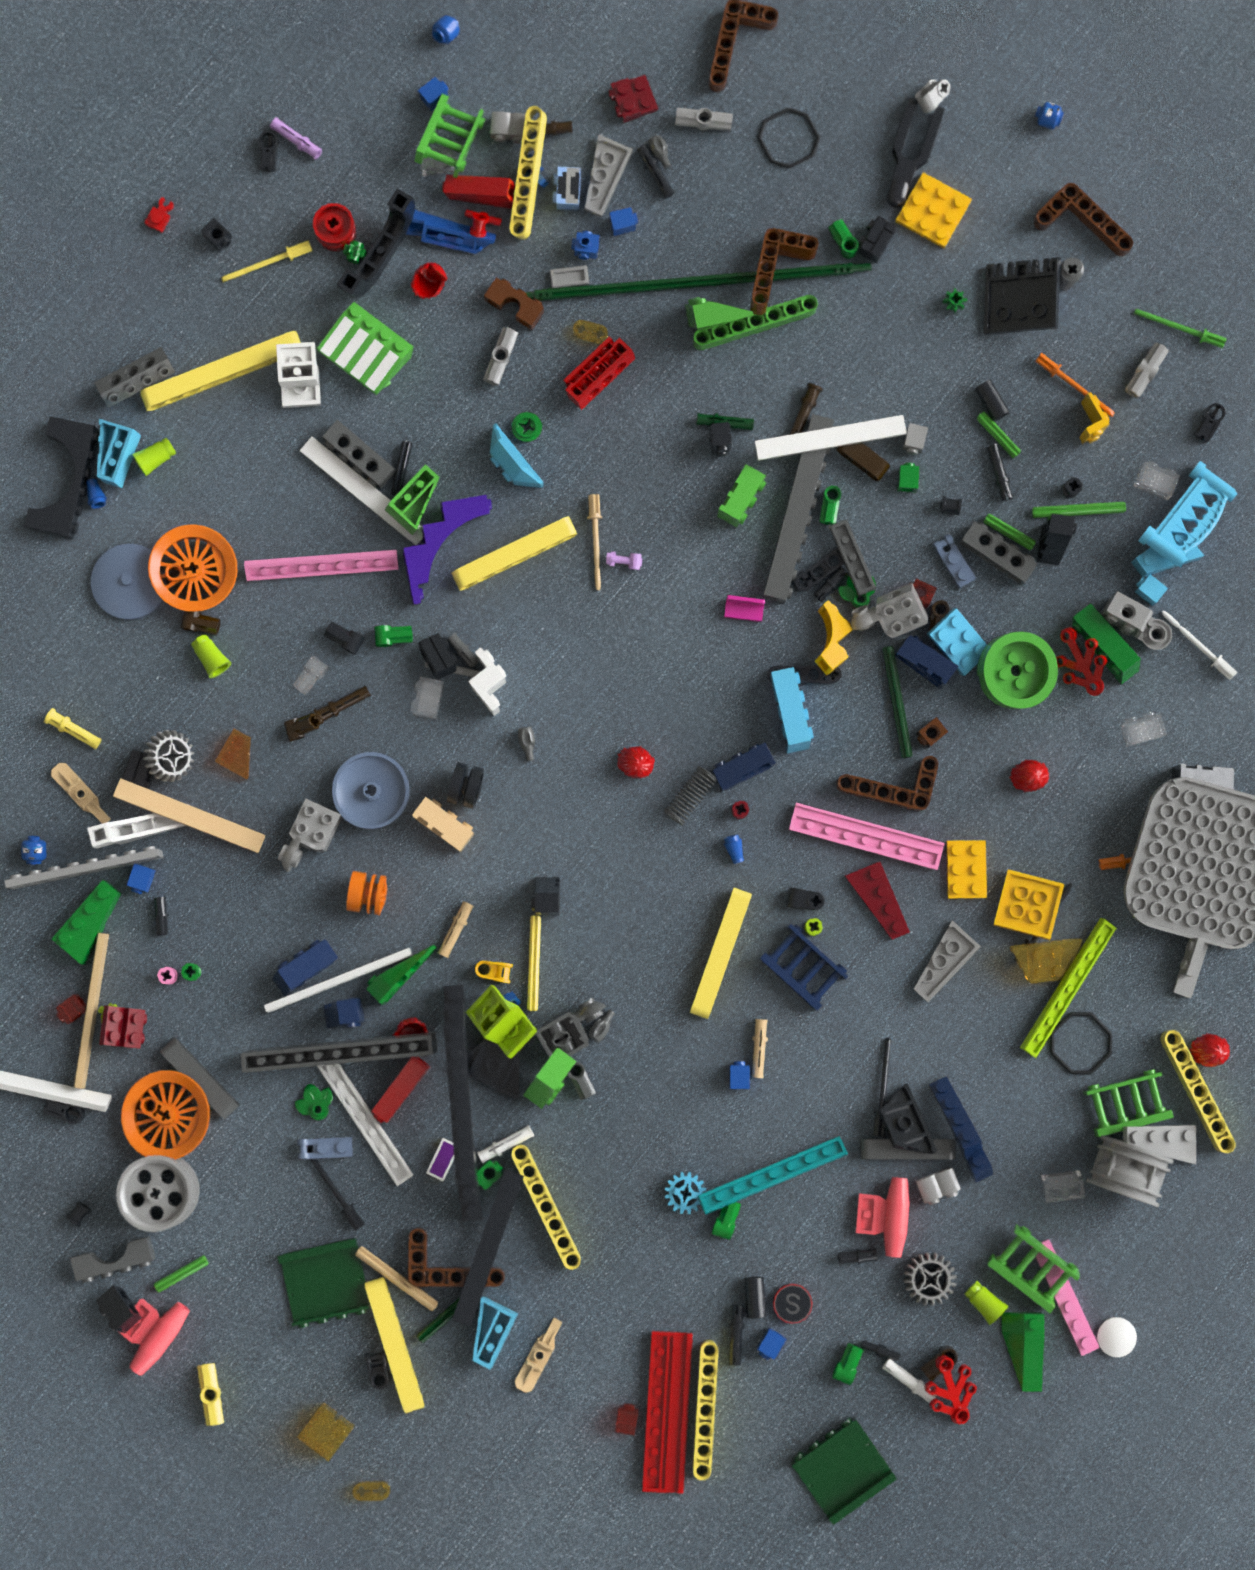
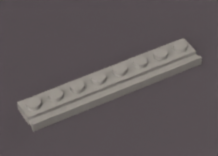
M151 846L143 848V852L136 853V850L126 851L124 856L117 857V854L107 855L105 860L98 861V858L86 860L85 864L80 865L79 862L67 864L66 868L61 869L60 866L48 868L47 872L41 873L40 870L30 871L28 876L22 877L21 874L11 875L10 879L4 880L5 887L13 890L133 865L134 863L138 864L162 859L164 857L162 850Z

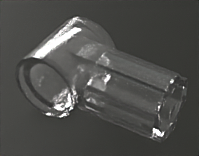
M314 655L307 661L303 668L304 670L292 684L293 687L305 696L317 680L322 679L329 669V666Z

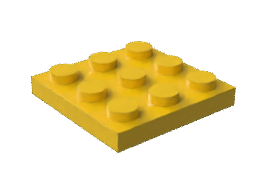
M923 172L895 222L945 248L972 199Z
M1008 869L993 925L1050 940L1064 884Z

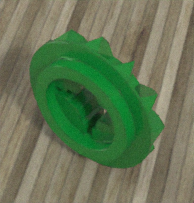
M524 412L514 418L512 432L521 442L529 443L536 440L541 434L542 424L535 414ZM530 421V428H532V430H528L524 434V428L521 427V425L526 426L527 423Z

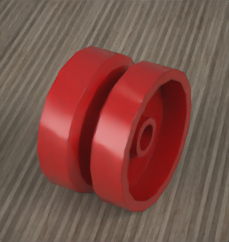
M329 203L316 211L313 218V229L318 242L325 249L342 251L345 244L350 245V242L354 241L356 225L351 212L345 206L338 203Z

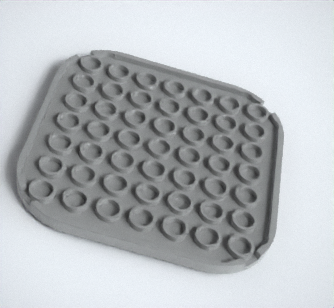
M1191 777L1171 779L1156 789L1148 802L1124 882V900L1129 912L1136 920L1155 929L1191 939L1200 938L1205 940V943L1228 949L1243 948L1255 941L1254 795Z

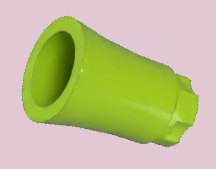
M165 438L161 442L158 441L141 451L133 453L132 456L143 474L147 477L154 469L171 459L170 457L175 455L176 451L169 440Z
M201 635L191 643L209 678L221 675L231 666V661L221 653L207 635Z
M978 1281L974 1282L964 1293L989 1326L1008 1308L1007 1304L999 1300Z

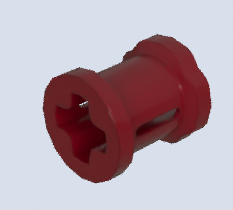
M742 800L735 802L731 809L732 815L736 819L745 818L749 813L748 804ZM744 806L743 810L745 813L737 814L738 810L735 807Z

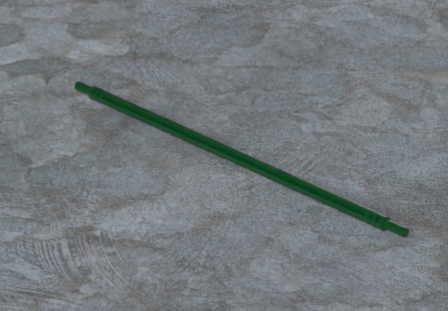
M842 263L775 269L773 281L853 274V272L871 271L872 266L871 263ZM757 271L534 290L535 292H526L530 299L535 298L543 301L755 282Z

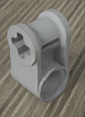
M929 80L916 93L915 98L924 113L932 112L937 108L939 103L949 94L950 84L947 80H940L939 82Z

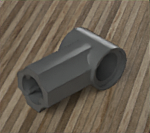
M577 1061L574 1065L581 1067V1073L574 1076L569 1071L568 1075L580 1099L584 1100L594 1095L596 1091L584 1066Z

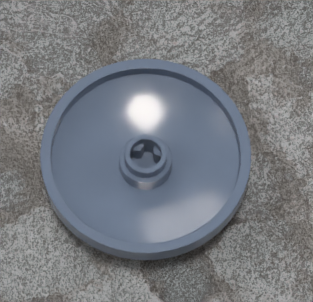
M122 544L106 551L96 562L91 575L92 593L98 605L111 616L123 620L141 619L153 613L163 602L155 592L149 578L148 563L151 554L150 549L137 544ZM160 567V574H165V567ZM166 578L162 579L164 585L166 586L168 584V580Z
M365 752L348 759L337 771L332 785L333 801L338 812L346 821L363 829H379L396 821L404 812L410 795L409 781L402 767L391 757L377 752Z

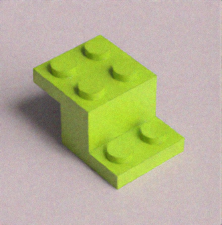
M490 985L466 1011V1014L482 1036L497 1043L505 1055L511 1059L537 1032L521 1008L506 1000L493 985Z

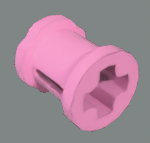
M171 967L161 968L157 974L162 984L170 985L178 979L177 971ZM164 973H169L172 976L171 979H166Z

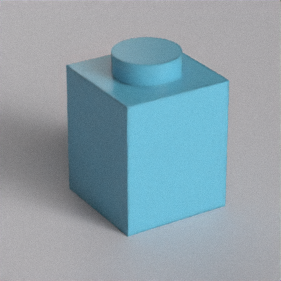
M1150 574L1146 578L1143 576L1137 582L1136 586L1138 588L1135 593L1153 606L1168 588Z

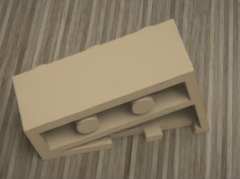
M425 797L412 814L414 819L459 852H462L474 836V832L471 831L473 827L465 821L460 823L456 820L458 816L450 810L445 812L441 809L442 805L435 799L431 801Z

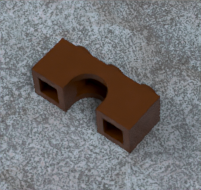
M496 277L484 295L485 301L500 311L509 302L518 304L520 309L516 314V321L531 331L544 314L543 304L535 298L533 300L527 297L526 292L519 288L516 290L511 287V283L503 278L500 280Z

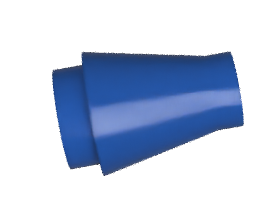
M97 479L88 480L86 482L88 504L93 509L104 507L107 498Z
M738 834L724 838L725 843L723 844L733 864L744 861L742 838H739Z

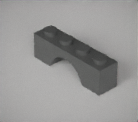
M150 1236L128 1242L124 1255L116 1262L103 1261L94 1252L70 1258L75 1280H82V1283L93 1281L94 1276L101 1275V1278L113 1275L112 1271L119 1269L121 1273L130 1271L132 1266L139 1264L140 1268L151 1265L152 1260L156 1259Z

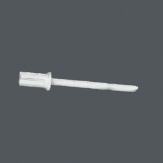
M1162 611V615L1173 626L1179 628L1185 637L1214 662L1211 667L1214 666L1228 680H1231L1238 673L1221 658L1222 655L1217 658L1189 631L1181 627L1169 613Z

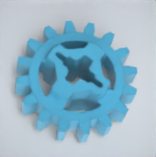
M680 1172V1177L674 1174L675 1180H668L667 1182L670 1184V1187H665V1190L669 1191V1194L665 1195V1198H670V1201L667 1203L668 1206L673 1204V1211L679 1208L680 1214H683L684 1210L691 1214L692 1208L697 1212V1205H700L697 1196L707 1190L705 1187H701L704 1183L703 1180L698 1182V1175L696 1174L694 1177H691V1172H688L687 1176ZM681 1180H684L683 1185H681L680 1187H674L676 1183H678ZM691 1182L697 1185L699 1192L691 1188ZM688 1184V1191L691 1192V1195H687L683 1202V1194L680 1191H684ZM672 1194L678 1195L680 1204L674 1200ZM697 1199L693 1204L687 1206L689 1200Z

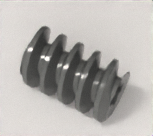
M1067 258L1061 264L1059 290L1070 289L1082 277L1084 266L1079 259Z

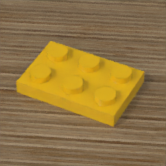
M986 840L946 841L947 899L987 898Z

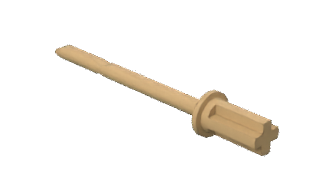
M590 494L588 495L589 516L587 519L592 520L595 588L600 590L598 519H602V516H600V495Z

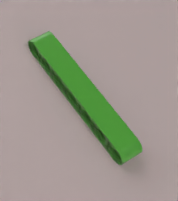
M806 295L768 307L762 315L753 314V316L701 328L694 333L693 345L697 350H706L810 317L816 312L818 300L813 295ZM809 302L813 304L814 307L812 309H807L804 306V304ZM788 308H792L796 311V313L790 315L786 312V310ZM770 314L777 315L778 319L771 320L768 316ZM756 319L760 322V325L753 326L750 321ZM740 325L742 330L737 332L732 327ZM716 331H722L725 335L723 337H717L714 333ZM703 336L707 341L700 343L697 341V338Z

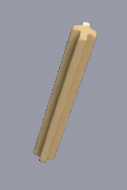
M363 1246L355 1253L359 1259L430 1311H433L438 1305V1301L419 1287L413 1286L408 1279Z

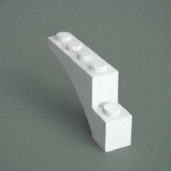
M153 813L136 818L103 823L87 829L92 847L98 849L115 843L122 845L186 825Z

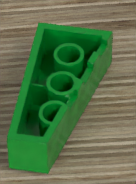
M102 880L55 934L52 940L77 962L86 965L88 957L96 945L97 935L104 930L105 924L122 893L108 881Z

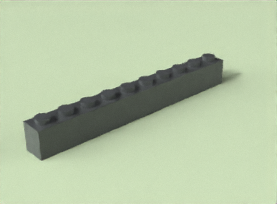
M812 414L807 432L836 427L833 426L834 419ZM830 448L801 453L763 595L765 599L785 604L786 599L791 598L793 588H790L791 580L795 581L798 570H795L796 562L800 563L803 552L799 551L801 544L805 545L807 534L804 531L806 526L810 527L812 516L809 515L810 509L815 508L817 498L814 497L815 490L819 491L822 480L819 479L820 472L824 473L827 462L823 460L825 455H829Z
M436 1032L252 1049L240 1053L242 1072L247 1073L433 1055L438 1051Z

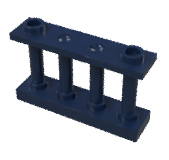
M790 924L787 928L791 933L772 954L769 953L767 955L764 953L759 960L815 1011H818L822 1006L820 1001L825 992L840 976L844 980L849 976L845 974L847 970L841 964H834L803 935L804 931L798 925L793 926ZM798 937L806 945L786 967L781 968L777 964L778 958ZM812 950L820 959L801 980L798 979L796 981L791 977L792 971ZM825 964L829 965L834 972L815 993L812 992L810 994L806 990L807 983Z

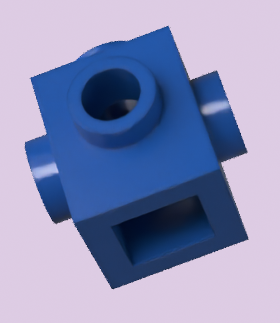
M590 231L577 232L576 238L572 239L571 249L575 250V256L582 260H588L589 258L597 259L599 235L593 234Z

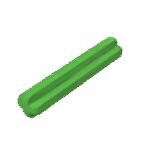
M982 412L977 417L980 424L1012 458L1020 454L1021 450L986 412Z
M988 514L984 519L986 525L1028 550L1034 547L1035 540L995 516Z
M201 1256L154 1283L156 1291L161 1292L209 1264L207 1258Z

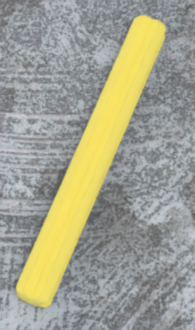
M532 915L530 917L528 1011L538 1010L541 917L539 915Z

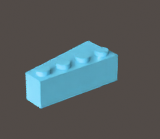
M794 667L773 671L770 677L775 701L779 704L777 705L779 719L783 721V738H787L788 742L787 747H785L786 752L792 753L809 749L811 739L814 736L812 728L808 727L806 721L809 720V714L802 702H805L803 690L799 691L798 684H800L799 673H795Z

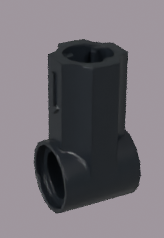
M334 622L328 625L324 633L326 638L341 645L343 649L356 655L365 640L358 633L352 630L348 631Z

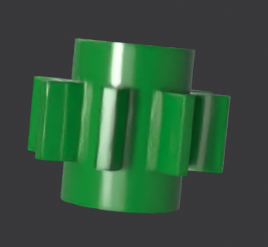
M351 241L350 245L345 244L343 249V255L346 256V260L354 264H359L360 260H363L367 254L364 244L357 241Z
M954 288L952 293L946 292L947 298L943 300V303L947 304V311L949 309L953 310L955 314L957 309H964L962 303L967 302V298H963L964 291L960 293Z

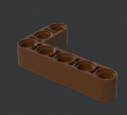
M729 0L726 3L709 79V87L713 92H721L726 86L739 24L772 30L778 22V11L775 8L742 0ZM736 9L738 12L731 13L729 10ZM750 12H752V13H754L756 16L750 17V16H748L747 14L750 13ZM771 16L774 20L768 21L765 18ZM731 26V27H733L734 29L731 30V31H728V30L725 29V27ZM725 43L728 44L730 47L723 48L721 45ZM724 61L726 65L720 66L717 62ZM721 79L722 82L717 84L713 80Z
M1067 183L1038 211L1034 218L1035 228L1044 231L1069 209L1117 256H1126L1133 247L1134 242L1131 236L1074 183ZM1065 192H1072L1073 197H1068ZM1052 204L1059 205L1060 210L1054 209ZM1079 204H1084L1087 209L1082 210ZM1039 217H1045L1047 222H1041ZM1092 217L1099 218L1100 223L1094 222ZM1106 230H1111L1114 235H1108ZM1119 243H1125L1127 248H1121Z
M770 228L765 232L750 303V311L753 314L762 315L766 312L777 256L782 255L808 261L813 260L818 248V240L815 237L776 228Z
M926 756L920 761L913 790L849 774L841 775L836 781V787L845 794L920 812L925 810L930 803L938 770V760L933 756ZM925 761L933 763L932 770H927L924 767ZM842 779L849 780L850 787L843 788L840 781ZM921 779H926L929 782L927 789L920 786ZM860 784H867L869 791L862 793L859 790ZM884 788L887 791V797H880L878 789ZM897 793H903L906 796L905 802L902 803L897 800ZM917 797L924 800L923 807H918L915 804Z
M417 1227L413 1229L409 1234V1282L413 1286L464 1287L471 1267H427L428 1234L424 1228ZM417 1231L423 1234L424 1238L421 1242H416L413 1238V1234ZM416 1251L423 1254V1260L420 1262L413 1259V1253ZM492 1267L485 1287L500 1286L505 1280L503 1269ZM416 1271L421 1272L423 1280L415 1281L413 1273ZM436 1271L440 1272L443 1276V1279L439 1282L434 1281L432 1278V1274ZM453 1272H460L462 1280L459 1282L452 1279ZM493 1272L501 1274L502 1278L499 1282H494L491 1279Z

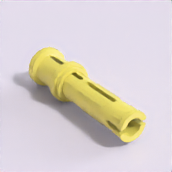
M54 708L45 717V724H51L58 728L59 732H67L95 750L101 743V738L72 723L68 716L60 715Z

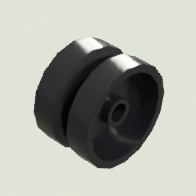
M457 762L448 791L447 803L457 805L464 794L463 806L474 809L481 792L484 769L474 766L469 777H467L468 765Z

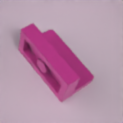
M727 595L724 618L762 622L765 600Z

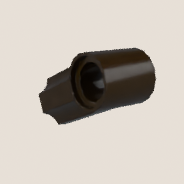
M939 600L931 606L929 631L949 613V605L946 601ZM942 605L945 609L944 614H937L935 607Z
M184 611L180 628L191 632L200 631L217 636L221 620L201 615L200 612Z
M315 713L284 722L289 741L306 737L305 734L319 729L321 724L320 718Z
M948 1345L941 1347L935 1356L920 1367L930 1381H933L942 1373L936 1367V1359L944 1355L945 1352L950 1351L953 1353L952 1361L954 1365L956 1364L958 1355L953 1347Z

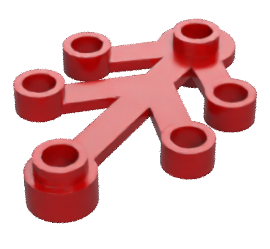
M1072 627L1063 629L1060 633V638L1064 643L1068 644L1077 662L1060 655L1056 657L1058 667L1065 666L1082 672L1086 678L1077 677L1073 672H1068L1063 675L1064 683H1074L1083 686L1088 694L1092 696L1101 694L1104 690V682L1101 680L1104 666L1107 664V658L1104 655L1095 657L1094 664L1096 668L1094 675L1090 670L1095 649L1098 647V641L1095 638L1086 640L1085 647L1087 650L1085 657H1083L1075 641L1077 638L1076 630ZM1065 633L1069 634V639H1066ZM1090 641L1094 643V647L1089 645ZM1059 658L1062 659V661H1063L1062 664H1059V662H1058V659H1059ZM1099 658L1103 660V664L1098 662ZM1068 675L1071 676V678H1072L1071 681H1069V680L1067 679V676H1068ZM1092 683L1096 685V690L1092 688Z
M946 1355L939 1356L936 1359V1367L943 1374L947 1390L938 1387L932 1381L927 1382L924 1389L930 1395L935 1394L951 1400L953 1407L944 1405L942 1401L934 1398L930 1402V1408L935 1412L941 1411L949 1414L951 1420L956 1424H964L970 1416L967 1409L973 1394L977 1391V1386L971 1381L966 1382L972 1370L965 1364L961 1365L958 1368L960 1376L956 1384H954L951 1370L954 1366L952 1359ZM963 1389L965 1391V1394L960 1402L959 1396Z

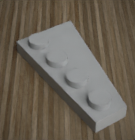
M598 134L585 211L601 218L603 217L633 149Z
M951 921L914 987V991L929 1003L981 946L954 921Z
M1196 1125L1123 1126V1142L1168 1158L1196 1164Z

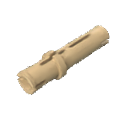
M465 901L462 902L457 915L453 917L454 921L437 952L438 954L449 958L464 925L466 926L468 923L466 921L474 908L473 905Z
M755 1019V1035L752 1036L754 1050L751 1077L764 1078L768 1020Z

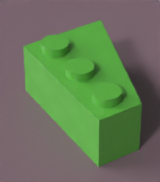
M426 464L385 508V511L412 536L419 526L440 478Z
M746 464L735 481L733 488L729 491L723 505L721 504L717 517L736 528L739 523L743 525L748 516L746 514L749 507L753 508L757 501L755 495L758 491L762 492L767 483L764 481L766 475Z
M557 1048L523 1096L541 1109L545 1104L549 1106L565 1085L562 1081L577 1061Z

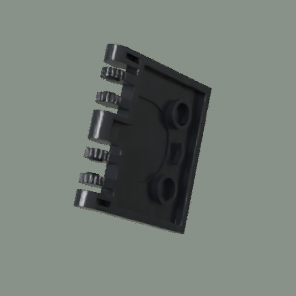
M1053 257L1051 260L1044 258L1043 272H1040L1038 259L1032 260V264L1030 260L1016 261L1015 264L1008 262L1007 276H1004V265L1002 263H997V265L987 264L984 334L992 335L1058 329L1061 258Z

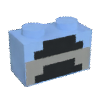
M558 167V173H554V185H557V191H553V203H556V207L559 210H579L580 168Z

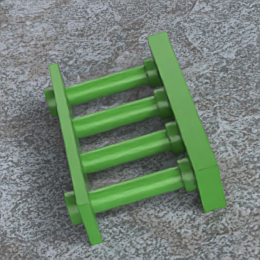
M442 94L416 150L414 162L422 164L424 158L430 157L455 167L453 177L457 178L459 172H463L465 169V158L478 129L482 130L485 122L483 118L484 110L480 109L477 117L451 108L448 104L449 96ZM448 114L473 124L471 132L445 122L442 119L443 115L447 116ZM437 129H444L467 138V141L463 146L438 136L436 131ZM431 143H437L460 152L461 155L456 160L431 150L429 146Z
M1151 1069L1144 1071L1143 1076L1099 1087V1084L1087 1086L1088 1090L1083 1091V1094L1092 1095L1099 1120V1128L1093 1129L1095 1137L1123 1131V1126H1144L1174 1118L1172 1110H1166L1163 1107L1155 1080L1156 1077L1162 1076V1073ZM1148 1080L1155 1106L1154 1113L1148 1115L1147 1112H1144L1137 1087V1082ZM1129 1085L1137 1113L1135 1114L1136 1118L1128 1119L1125 1116L1118 1087ZM1111 1091L1118 1119H1116L1117 1123L1110 1124L1107 1122L1099 1092Z
M1016 1224L1014 1226V1233L1017 1236L1001 1255L996 1256L992 1253L988 1258L987 1265L1051 1313L1055 1308L1053 1297L1070 1277L1078 1281L1079 1269L1073 1263L1065 1262L1039 1242L1025 1226L1020 1227ZM1025 1240L1033 1248L1019 1265L1012 1269L1007 1265V1260L1021 1242ZM1040 1252L1048 1258V1261L1034 1278L1028 1281L1023 1277L1022 1272ZM1056 1264L1064 1272L1049 1291L1043 1293L1038 1289V1284Z

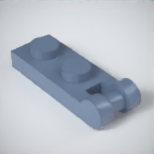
M950 534L945 535L941 541L937 540L932 543L959 589L976 579ZM948 545L950 550L945 553L943 548Z
M352 1137L297 1140V1146H299L298 1160L353 1157ZM307 1146H313V1153H307Z

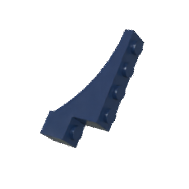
M947 1076L929 1084L975 1182L977 1183L993 1175L992 1165L983 1150L982 1141Z

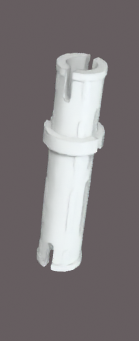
M528 1125L497 1143L494 1141L493 1145L477 1152L482 1163L497 1155L501 1156L508 1149L534 1137V1134Z
M890 1358L884 1363L882 1369L909 1387L913 1394H918L929 1404L932 1399L936 1398L937 1395H930L925 1391L924 1381L912 1376Z

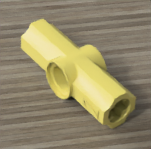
M215 1363L199 1365L197 1369L201 1388L200 1398L203 1402L206 1426L224 1423L220 1399L221 1390L218 1386ZM208 1389L215 1392L214 1399L207 1397L206 1391Z

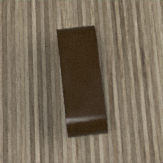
M863 443L836 447V451L877 482L882 479L890 468V464Z

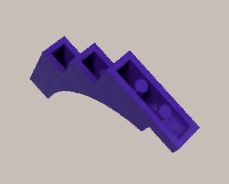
M487 495L441 502L440 507L443 521L421 526L424 544L402 549L412 605L421 604V600L424 599L423 590L418 585L428 583L432 562L445 539L466 522L490 514L489 510H492L491 500L487 499Z

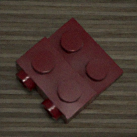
M646 75L631 80L625 78L610 84L608 93L611 101L615 100L617 106L615 107L616 115L618 118L621 117L623 123L658 111V106Z
M104 1005L99 1045L140 1049L145 1041V1035L142 1033L143 1025L147 1023L145 1010Z

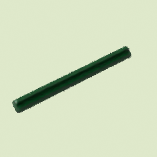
M886 646L882 650L901 757L910 758L913 754L893 646Z

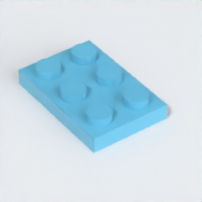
M953 608L927 633L942 653L959 666L957 670L962 676H965L978 664L979 657L987 645L957 608Z

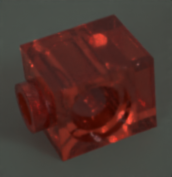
M915 579L912 584L915 589L920 588L924 591L925 595L919 598L923 607L927 608L937 587Z
M73 994L55 1008L58 1011L56 1015L62 1023L71 1024L86 1012V1004L78 994Z
M624 1403L623 1406L619 1405L615 1432L635 1435L639 1413L635 1405Z

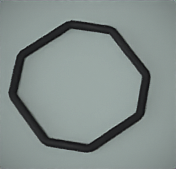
M786 108L763 121L758 140L771 163L792 168L814 157L820 141V135L807 113ZM788 111L805 116L816 136L812 154L790 165L773 160L762 140L766 123Z
M1071 1012L1051 1033L1050 1052L1069 1073L1093 1074L1112 1054V1033L1093 1013ZM1072 1016H1090L1108 1034V1053L1090 1071L1072 1070L1054 1052V1033Z

